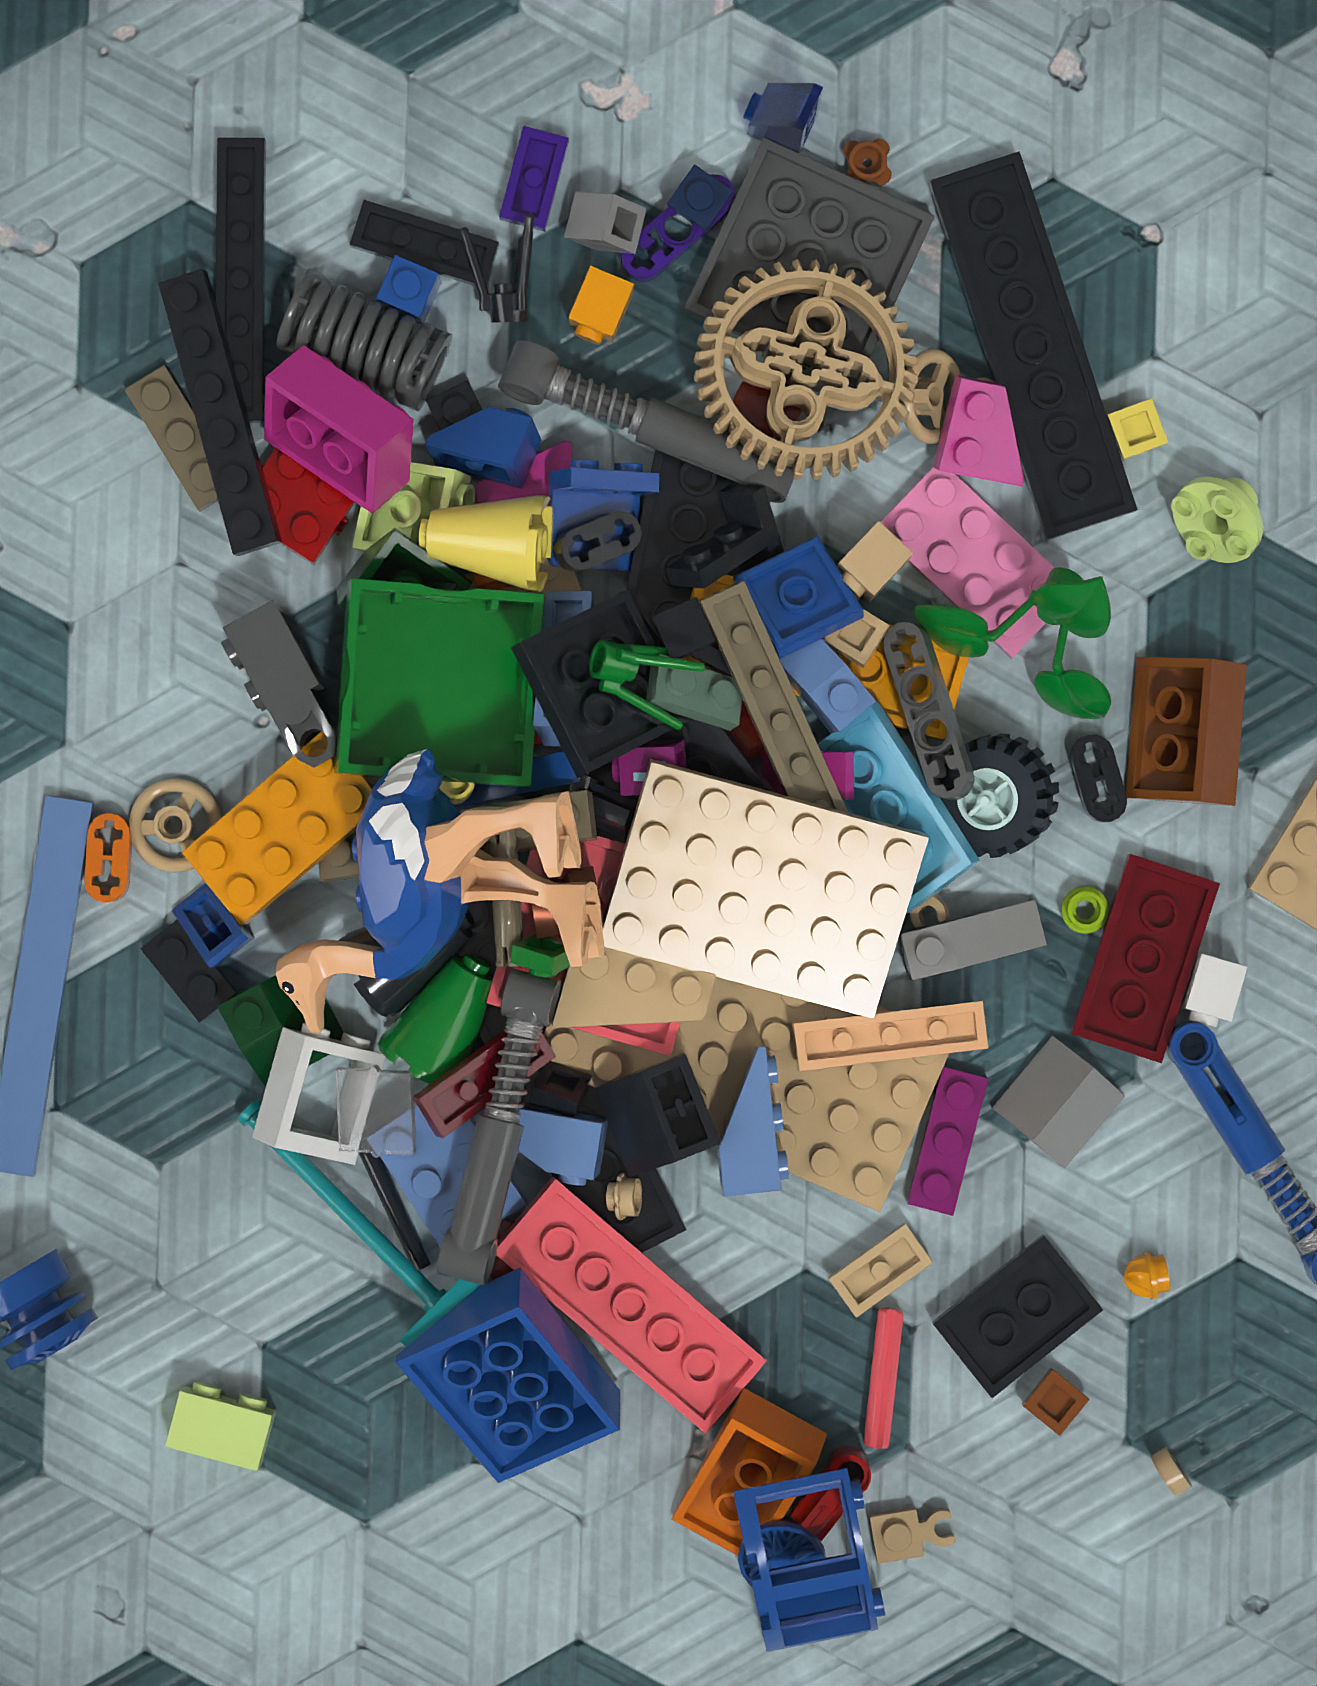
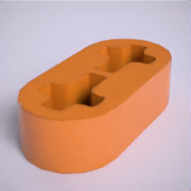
M113 813L101 814L93 819L87 832L85 888L92 898L104 903L116 902L123 898L130 885L131 831L128 820L121 815ZM108 821H114L115 829L122 830L123 833L122 840L117 839L113 842L112 856L106 855V840L98 838V830L106 829ZM105 860L112 861L111 874L114 877H119L120 880L119 887H112L110 889V895H103V887L95 886L96 876L104 875Z

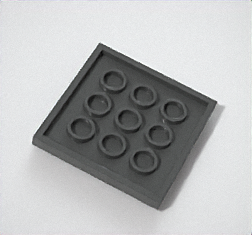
M763 137L685 305L684 311L703 320L709 316L715 317L712 312L715 302L721 301L726 303L724 294L730 287L739 291L738 283L742 277L746 276L755 283V272L761 267L772 277V268L777 262H780L786 272H789L792 261L796 259L802 264L803 271H808L811 261L816 259L820 265L819 272L827 273L829 266L834 263L838 267L836 276L844 278L849 270H854V284L861 286L863 281L870 279L872 285L868 293L874 297L877 293L885 291L886 299L882 307L885 309L889 306H894L935 215ZM790 293L766 299L750 309L739 320L732 333L741 336L746 331L759 327L786 333L795 307L802 301L817 297L818 295ZM835 301L843 311L846 320V333L842 349L862 354L870 359L879 340L877 335L856 312ZM812 318L806 321L808 327L816 333L829 331L826 323L820 319ZM848 376V386L856 389V378Z

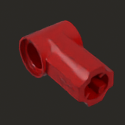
M845 1446L837 1449L832 1453L828 1465L821 1473L836 1471L842 1463L854 1461L862 1467V1473L857 1480H860L863 1493L871 1482V1469L867 1456L856 1447ZM834 1488L803 1495L789 1513V1516L797 1524L802 1525L822 1541L843 1515L839 1489Z

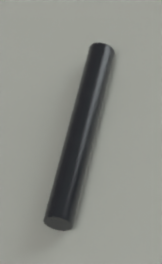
M368 1137L363 1139L358 1154L408 1260L418 1270H421L431 1265V1262L383 1160Z

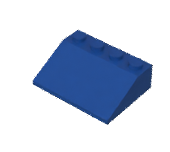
M521 1267L487 1282L485 1286H479L396 1355L395 1363L497 1483L620 1430V1389Z

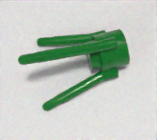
M608 640L597 642L591 654L589 671L592 678L601 680L599 690L615 694L659 721L666 723L676 730H680L683 727V723L621 686V684L625 681H633L638 672L639 664L696 672L704 671L705 665L701 662L658 656L660 654L668 655L665 647L619 644Z

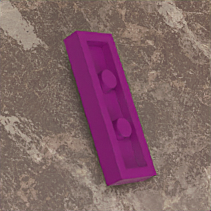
M943 1066L936 1085L906 1202L908 1205L954 1216L989 1078Z

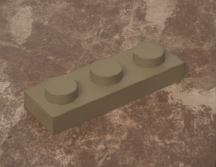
M163 365L124 390L195 507L200 512L217 502V495L194 412L169 370Z

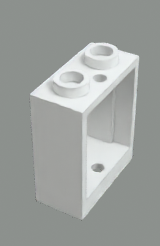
M303 1023L301 1031L283 1027L252 1138L274 1148L355 1165L385 1056L382 1053L369 1049L371 1040L360 1036L343 1033L341 1041L329 1038L331 1031L323 1028L321 1033H310L306 1023ZM312 1050L352 1059L331 1135L291 1127Z

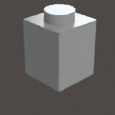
M575 192L564 238L596 251L635 254L647 208L615 194Z

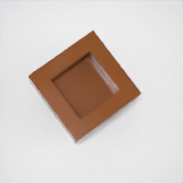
M1050 1368L1023 1401L1022 1406L1061 1436L1090 1399L1054 1369Z

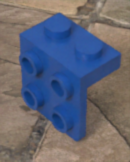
M570 460V468L550 471L549 506L553 508L552 547L555 538L560 532L604 514L624 511L632 514L639 522L640 496L659 493V473L643 472V464L614 463V470L599 469V461ZM615 526L612 532L602 535L604 542L620 541V537L626 534L625 528L623 526ZM590 540L583 542L574 541V545L568 548L569 555L571 557H579L581 551L592 547ZM635 549L625 555L589 569L630 571ZM552 551L551 558H547L549 564L553 567H561L555 561Z

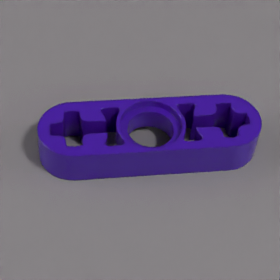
M711 174L712 177L733 191V195L706 233L692 224V233L687 239L683 241L670 239L665 233V224L671 217L679 214L669 207L641 230L637 248L643 253L647 252L655 245V240L649 236L653 232H657L660 242L666 248L672 250V252L665 256L662 248H660L651 257L653 268L647 270L644 266H640L637 269L633 268L634 254L622 253V266L625 273L631 279L638 282H648L659 276L728 215L735 199V190L732 183L724 176Z

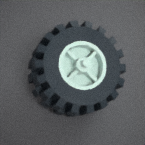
M999 733L995 736L989 734L966 743V752L974 771L975 780L973 788L967 796L959 800L952 801L940 797L978 857L988 853L990 858H997L1007 853L1012 854L1038 839L1039 835L1048 829L1052 823L1049 819L1050 816L1057 812L1059 802L1053 801V796L1060 792L1059 782L1052 783L1050 775L1055 772L1052 763L1044 765L1040 758L1045 754L1038 747L1032 750L1027 747L1029 741L1022 737L1013 740L1010 739V734ZM944 759L947 776L941 779V785L954 789V780L960 777L959 771L949 769L946 759Z

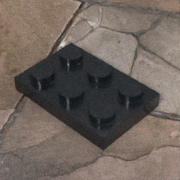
M1042 1234L936 1318L932 1324L989 1396L994 1398L1102 1312L1103 1309Z

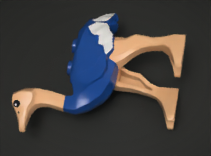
M425 749L408 754L396 765L390 767L371 790L356 827V836L352 844L353 858L358 864L359 871L356 905L358 910L362 912L363 925L382 947L323 939L301 944L277 961L275 974L278 984L303 1014L310 1033H321L324 1028L326 992L333 976L340 973H349L393 980H402L425 967L455 936L465 918L469 902L513 900L532 903L546 908L558 925L565 952L572 968L585 966L587 957H603L602 918L598 890L594 882H552L538 876L517 859L494 858L480 849L492 836L504 831L522 828L531 835L544 871L549 878L560 877L563 867L580 868L581 849L569 791L544 795L527 803L508 807L473 808L461 814L454 807L451 799L439 789L442 784V774L436 768L437 762L431 750Z

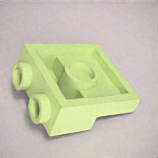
M411 462L410 480L403 488L373 514L361 506L352 548L365 551L393 528H396L419 544L421 520L423 518L429 519L432 510L474 504L475 488L470 484L471 476L456 469Z

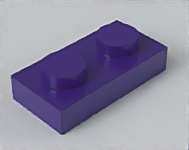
M523 126L499 215L500 220L524 226L525 215L532 213L534 215L533 229L546 231L569 144V137Z

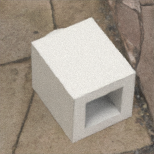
M1197 953L1180 1008L1192 1011L1189 1020L1216 1028L1219 1019L1232 1022L1247 967Z

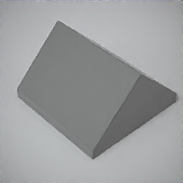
M1051 1036L993 1105L992 1109L1065 1169L1125 1096L1094 1067L1054 1036Z

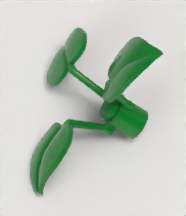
M1054 568L1050 571L1045 583L1038 586L1037 590H1032L1028 599L994 630H988V624L984 618L966 609L943 605H915L913 609L914 615L921 627L928 632L931 640L943 650L956 656L967 658L984 656L989 649L988 641H996L1035 605L1037 607V615L1042 621L1050 625H1060L1052 663L1053 671H1039L1034 679L1036 691L1041 699L1056 711L1074 718L1099 719L1105 718L1111 706V696L1105 685L1099 679L1086 672L1073 669L1065 671L1062 665L1068 630L1083 638H1098L1103 636L1108 630L1111 620V607L1102 576L1083 580L1079 574L1070 569Z

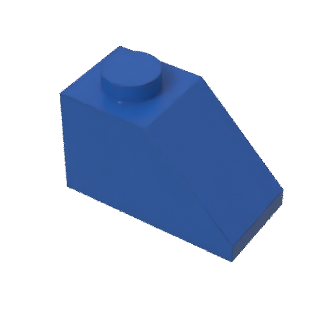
M487 407L428 436L425 445L435 466L456 469L470 476L522 489L542 439L532 417L524 411L516 408H507L504 411Z

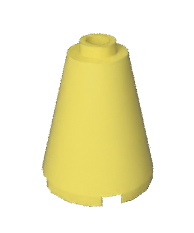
M535 495L434 509L431 511L429 519L423 518L421 520L419 546L426 548L429 558L529 591L540 592L543 590L548 576V572L539 571L540 563H544L545 558H551L553 508L547 506L550 497Z

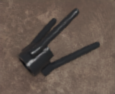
M532 213L525 215L523 234L518 239L514 283L494 284V293L489 294L469 229L467 227L460 229L464 250L479 295V311H490L492 323L528 321L527 287L534 226V215Z

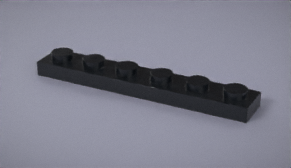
M217 137L216 305L249 423H264L265 138Z
M199 269L158 283L232 553L235 556H241L280 544L282 539L208 272Z

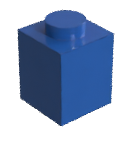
M395 255L376 299L383 304L384 309L394 307L398 309L400 316L412 315L416 319V323L422 325L442 282L439 273Z

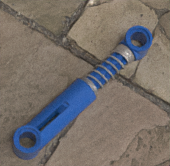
M1182 1022L1175 1025L1166 1049L1168 1058L1180 1071L1244 1174L1252 1173L1254 1180H1260L1263 1184L1261 1191L1266 1190L1270 1195L1268 1202L1273 1201L1277 1206L1275 1212H1280L1284 1217L1282 1223H1287L1291 1228L1289 1234H1294L1298 1239L1296 1245L1300 1252H1302L1301 1259L1304 1262L1306 1274L1317 1285V1208L1310 1207V1197L1303 1196V1186H1297L1295 1183L1296 1175L1289 1174L1290 1166L1289 1164H1284L1286 1159H1283L1284 1156L1281 1155L1285 1148L1218 1045L1215 1034L1207 1026L1200 1023ZM1188 1033H1197L1203 1042V1049L1196 1058L1186 1059L1180 1051L1181 1039ZM1203 1068H1209L1230 1101V1105H1225Z

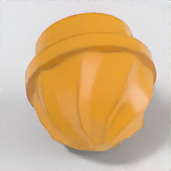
M1144 1252L1128 1263L1123 1280L1127 1288L1134 1295L1152 1300L1158 1299V1293L1170 1291L1169 1273L1163 1254L1151 1256L1150 1252Z

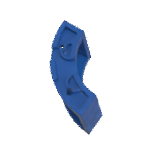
M848 1468L733 1491L748 1565L758 1563L760 1575L751 1576L767 1652L878 1630L877 1617L886 1616L880 1587L871 1589L856 1512L858 1509L865 1508L860 1480L850 1481ZM838 1488L851 1553L769 1569L756 1504Z

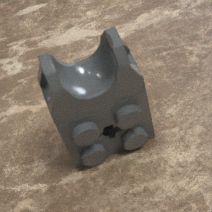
M271 600L222 627L228 638L222 641L221 644L233 666H237L239 670L245 668L251 679L244 684L251 700L257 709L260 708L261 711L268 710L293 755L313 768L335 757L337 728L318 695L327 689L283 608L274 600ZM324 732L328 740L325 752L317 757L305 755L302 748L305 746L307 738L312 733Z

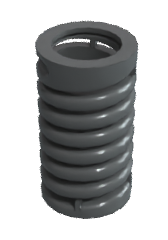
M310 270L299 284L285 313L277 337V348L293 354L305 345L318 355L330 359L337 368L355 380L367 384L372 391L379 388L382 396L386 398H393L395 396L399 404L419 411L430 395L441 372L451 345L452 334L437 328L433 331L431 324L423 323L399 365L401 356L416 324L414 316L404 315L396 328L388 351L382 359L384 350L400 315L398 309L389 307L385 310L372 342L365 353L368 341L381 316L383 304L378 300H371L362 315L367 300L365 294L356 292L348 302L350 296L349 287L338 285L327 304L320 325H315L333 290L334 282L332 279ZM361 315H362V318H361V320H360V322H359V325H358V327H357V330H356V332H355L354 338H353V340L351 341L350 345L348 346L350 337H351L352 333L354 332V330H355V328H356V326H357V323H358V321H359V319H360V317H361ZM340 318H341V321H340V323H339L337 332L335 333L334 337L332 338L333 332H334V330H335V328H336V326H337V324H338V322H339V320H340ZM429 340L435 343L429 355L423 352ZM420 359V361L425 363L421 370L417 371L415 367Z

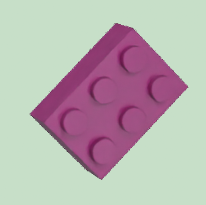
M305 345L300 347L266 376L265 441L372 514L409 482L414 419L404 409L397 405H392L374 393L367 384L355 380L337 368L330 359L318 355Z

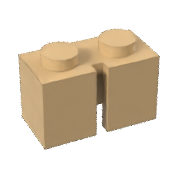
M878 521L839 562L837 568L843 576V581L850 587L856 599L859 600L863 597L866 601L870 602L903 568L914 553Z

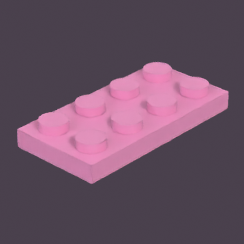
M934 467L881 522L914 553L908 562L955 607L969 610L984 618L988 624V630L996 629L1028 599L1032 590H1037L1038 586L1045 583L1050 571L1055 568L956 474L938 471ZM1034 605L994 643L1012 659L1046 622L1038 617L1037 607Z

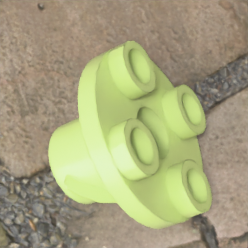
M1199 477L1188 482L1172 500L1171 508L1175 525L1182 538L1186 541L1185 547L1187 552L1197 560L1203 561L1209 558L1223 563L1239 562L1248 558L1262 539L1263 523L1260 509L1258 508L1257 494L1249 483L1240 478L1230 477L1223 480L1216 477Z

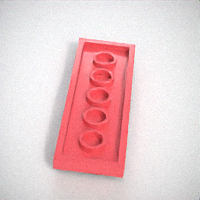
M554 1177L548 1181L498 1240L496 1255L513 1270L521 1267L549 1301L705 1434L767 1361Z

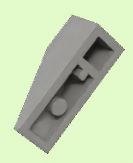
M1035 899L903 932L898 937L909 980L964 968L1047 945Z

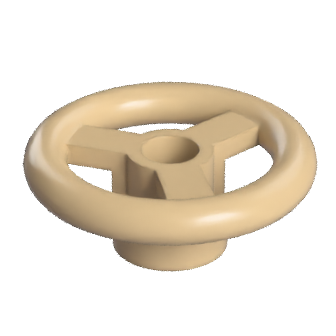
M928 349L917 354L918 364L909 366L906 370L919 376L921 370L926 365L936 363L932 377H918L916 386L915 384L904 382L903 386L914 392L916 397L913 403L900 401V403L910 412L909 417L904 422L909 432L923 443L935 444L939 443L946 416L942 404L944 400V385L948 379L951 395L955 375L961 376V373L955 361L947 353L938 349ZM917 415H930L935 429L929 430L920 423Z
M180 778L161 780L146 788L136 799L129 816L131 842L139 856L149 865L166 872H185L194 869L185 857L168 858L158 854L147 843L144 835L156 834L163 842L180 844L182 849L185 850L195 841L191 835L193 823L190 812L196 800L206 811L209 828L222 818L218 803L211 793L193 781ZM167 793H182L177 806L162 808L157 812L154 820H143L147 808L155 799ZM173 816H178L183 823L181 831L177 834H171L167 829V822Z

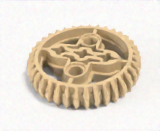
M798 259L792 261L789 272H786L784 266L777 262L773 265L772 277L761 267L755 272V283L744 276L739 280V291L731 287L728 288L724 294L726 303L716 301L712 308L715 317H706L703 328L707 333L700 334L697 340V345L703 350L696 352L694 357V363L703 367L696 370L694 381L705 385L699 389L698 399L700 401H712L705 407V418L720 417L713 427L715 434L729 430L730 435L725 444L727 448H732L740 442L744 446L740 454L742 460L750 458L753 452L760 456L757 461V468L759 470H763L766 467L768 460L777 463L774 469L776 476H782L786 466L793 467L792 475L795 480L801 479L805 468H810L812 478L818 480L821 478L823 467L825 466L829 474L834 478L839 476L841 472V462L852 472L859 465L858 457L864 462L869 463L875 456L874 449L881 452L885 451L889 445L887 437L896 438L901 430L897 422H906L910 414L909 410L900 401L913 403L916 397L914 392L903 386V383L907 382L915 384V386L918 383V375L906 370L907 367L918 364L916 356L907 354L912 351L915 345L914 339L900 338L908 329L907 321L893 323V319L899 311L897 305L884 309L882 304L886 299L885 291L877 293L874 297L868 293L872 285L870 279L863 281L861 286L854 284V270H849L844 278L836 276L838 267L834 263L829 266L827 273L819 272L820 265L817 259L811 261L808 271H803L802 264ZM790 293L818 295L817 297L802 301L795 307L786 333L759 327L746 331L737 339L730 337L739 320L755 305L766 299ZM835 301L856 312L877 335L887 358L888 381L883 380L875 364L868 357L842 349L846 333V320L843 311ZM812 318L820 319L826 323L829 331L816 333L808 327L806 321ZM756 351L765 353L764 363L755 360ZM724 358L730 359L735 371L743 381L771 390L766 407V420L769 428L780 441L756 429L736 408L726 387ZM802 364L811 366L810 376L802 374ZM848 376L856 378V389L848 387ZM814 391L820 392L817 396ZM875 400L883 402L873 420L858 434L842 443L814 448L794 446L795 442L807 440L818 431L823 421L826 406L843 411H857L867 408ZM796 406L804 412L806 419L800 422L792 421L784 414L783 408Z

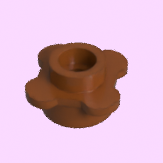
M880 138L875 139L873 142L865 141L858 143L855 140L848 142L843 149V155L848 159L849 170L846 175L862 183L875 182L880 186L887 184L892 176L891 170L887 167V154L890 151L889 144ZM865 159H870L872 161V165L870 167H865L863 165V161Z

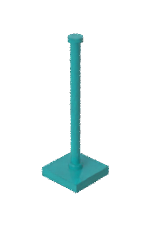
M258 1100L253 1101L241 1112L237 1120L243 1126L249 1124L254 1130L261 1103ZM270 1146L426 1304L423 1307L426 1314L399 1340L405 1347L481 1286L458 1280L448 1291L444 1288L439 1291L305 1154Z

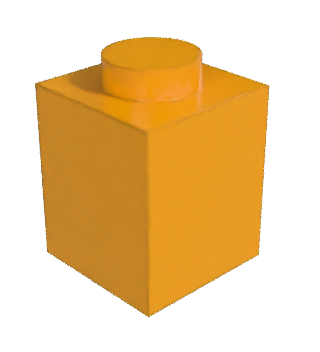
M590 266L568 318L569 325L576 327L574 335L596 345H600L602 339L613 343L634 294V284Z

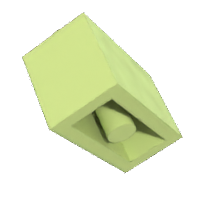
M194 1381L193 1387L184 1386L179 1392L165 1447L258 1471L263 1462L276 1410L266 1407L267 1400L258 1396L240 1393L239 1399L220 1395L222 1388L213 1384Z

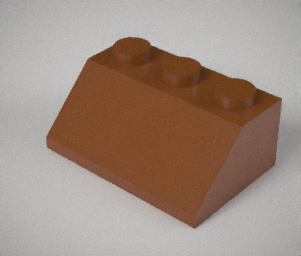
M1137 657L1126 782L1127 798L1235 806L1247 664L1213 658Z

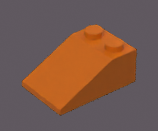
M744 1388L719 1429L671 1520L738 1556L743 1537L733 1491L809 1476L817 1464L827 1433ZM796 1496L756 1504L760 1525L766 1522L782 1521Z

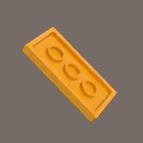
M321 731L302 748L305 755L317 757L325 752L328 740L324 732ZM293 755L187 847L182 854L240 925L246 926L356 831L371 790L374 787L366 776L334 773L335 757L313 768Z

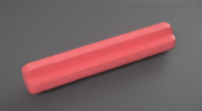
M880 1308L877 1314L863 1439L865 1446L875 1449H886L890 1443L904 1317L903 1312L895 1308Z

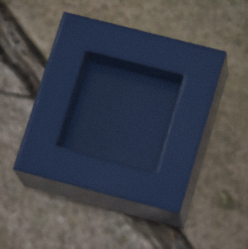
M694 164L667 202V206L706 233L732 197L733 191Z

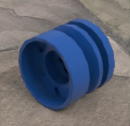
M58 1249L51 1251L0 1282V1323L7 1320L11 1327L0 1338V1349L17 1339L23 1347L21 1351L5 1360L10 1370L34 1362L39 1363L77 1340L89 1324L98 1319L93 1308L74 1319L68 1309L86 1298L83 1291L61 1298L58 1294L57 1289L72 1276Z

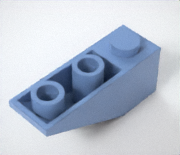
M766 1046L755 1047L721 1134V1144L716 1147L721 1195L724 1197L782 1190L781 1180L789 1179L786 1151H777L775 1132L783 1131L781 1104L772 1103L770 1084H778L775 1055L767 1056Z

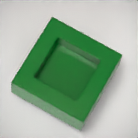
M534 934L512 945L511 963L529 968V973L532 975L554 977L558 972L570 967L563 942L560 939L551 936L537 939V935Z

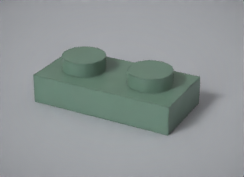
M650 666L647 701L663 710L729 731L739 726L742 698L732 677L708 669L696 672Z

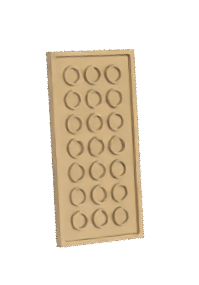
M720 977L715 978L704 1021L680 1022L671 1056L570 1027L551 1028L552 1023L549 1027H546L543 1034L556 1055L551 1061L592 1075L590 1085L593 1087L685 1053L719 1140L755 1047L766 1046L767 1056L775 1055L778 1072V1084H770L772 1103L781 1104L783 1131L775 1132L777 1151H786L789 1173L877 1212H881L949 1053L798 1071L793 1023L860 1015ZM878 1004L875 1014L893 1012Z

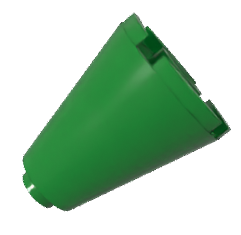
M465 953L464 957L453 956L383 1033L378 1042V1047L382 1054L393 1064H395L398 1057L402 1058L410 1065L408 1074L430 1084L474 1053L487 1008L486 1002L494 978L488 972L491 966L482 958L471 953Z

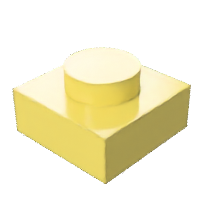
M1152 398L1107 415L1122 461L1168 443Z

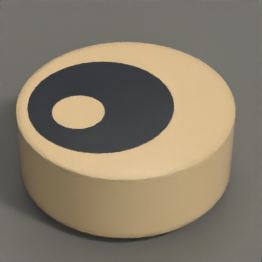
M1167 1446L1152 1455L1153 1458L1151 1459L1154 1466L1174 1495L1179 1496L1192 1487L1184 1469Z

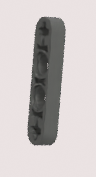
M909 622L896 623L885 634L883 642L884 651L926 783L930 791L937 797L952 801L962 799L973 788L975 780L974 771L966 752L965 743L928 632L921 626ZM904 634L917 639V643L911 646V653L914 661L920 663L925 661V666L913 667L909 654L899 651L898 646L904 643ZM905 667H911L910 669L904 672ZM926 675L930 678L933 685L932 694L925 701L917 702L911 695V686L916 678ZM941 720L947 727V736L942 744L932 747L925 739V731L931 722ZM954 751V755L945 756L949 769L959 771L960 777L954 780V789L941 785V779L947 776V770L944 762L937 759L933 761V756L946 755Z

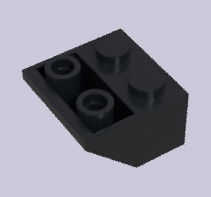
M685 1053L595 1087L629 1177L677 1162L721 1144Z

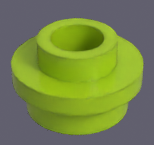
M1082 886L1071 890L1065 896L1061 905L1063 921L1071 930L1077 933L1088 934L1099 930L1105 924L1109 914V906L1105 896L1093 887ZM1081 901H1088L1093 907V913L1088 919H1081L1076 913V907Z

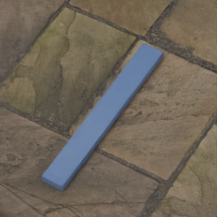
M52 796L45 797L0 1078V1172L29 1177H34L36 1174L86 861L87 832L92 822L95 803Z

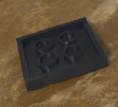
M628 590L511 647L577 778L674 729L617 695L600 691L599 685L601 680L592 678L590 675L589 662L595 645L600 640H608L619 644L657 647ZM639 664L638 672L633 681H625L621 686L646 700L650 666ZM666 711L682 723L691 720V718Z

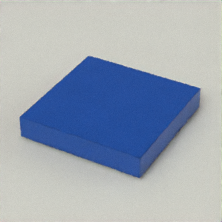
M818 535L733 576L734 583L741 580L745 581L779 659L864 618V610L850 587L843 581L844 577Z

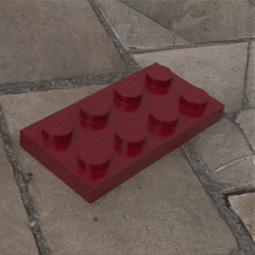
M1133 854L1127 855L1070 1034L1162 1064L1220 883Z

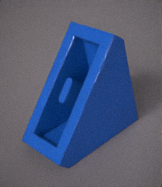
M206 883L172 909L177 920L210 968L219 967L255 938L246 926L240 925Z

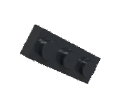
M363 200L349 244L351 248L389 260H393L394 256L397 255L439 273L440 276L476 286L464 250L460 229ZM470 233L487 285L500 244L498 241Z

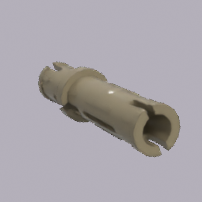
M516 829L492 836L488 840L489 855L494 858L518 860ZM492 900L496 953L495 966L505 967V964L508 963V967H518L519 965L511 963L512 945L524 940L521 902Z

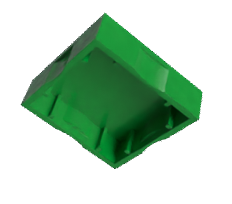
M364 579L349 580L347 584L334 773L383 777L390 767L396 765L408 754L429 749L432 751L437 762L436 768L442 774V781L531 787L535 733L533 727V691L511 647L542 632L544 594L489 589L459 591L434 589L414 583Z

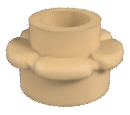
M625 1173L618 1175L617 1182H609L606 1192L607 1209L615 1211L618 1220H623L626 1216H638L642 1205V1185L640 1179L626 1178Z

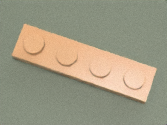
M983 1001L877 1013L874 1019L860 1015L792 1024L798 1071L988 1049Z

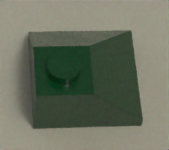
M393 528L363 552L336 589L338 604L346 610L347 584L351 579L414 583L434 589L459 591L468 590L472 585V581L447 563L429 558L425 548L420 547L418 543L396 528Z
M276 975L217 1006L239 1049L265 1087L282 1028L301 1031L303 1023H306L303 1014L279 986ZM325 999L324 1028L331 1031L329 1038L341 1041L344 1031L327 999ZM312 1050L308 1066L330 1054Z

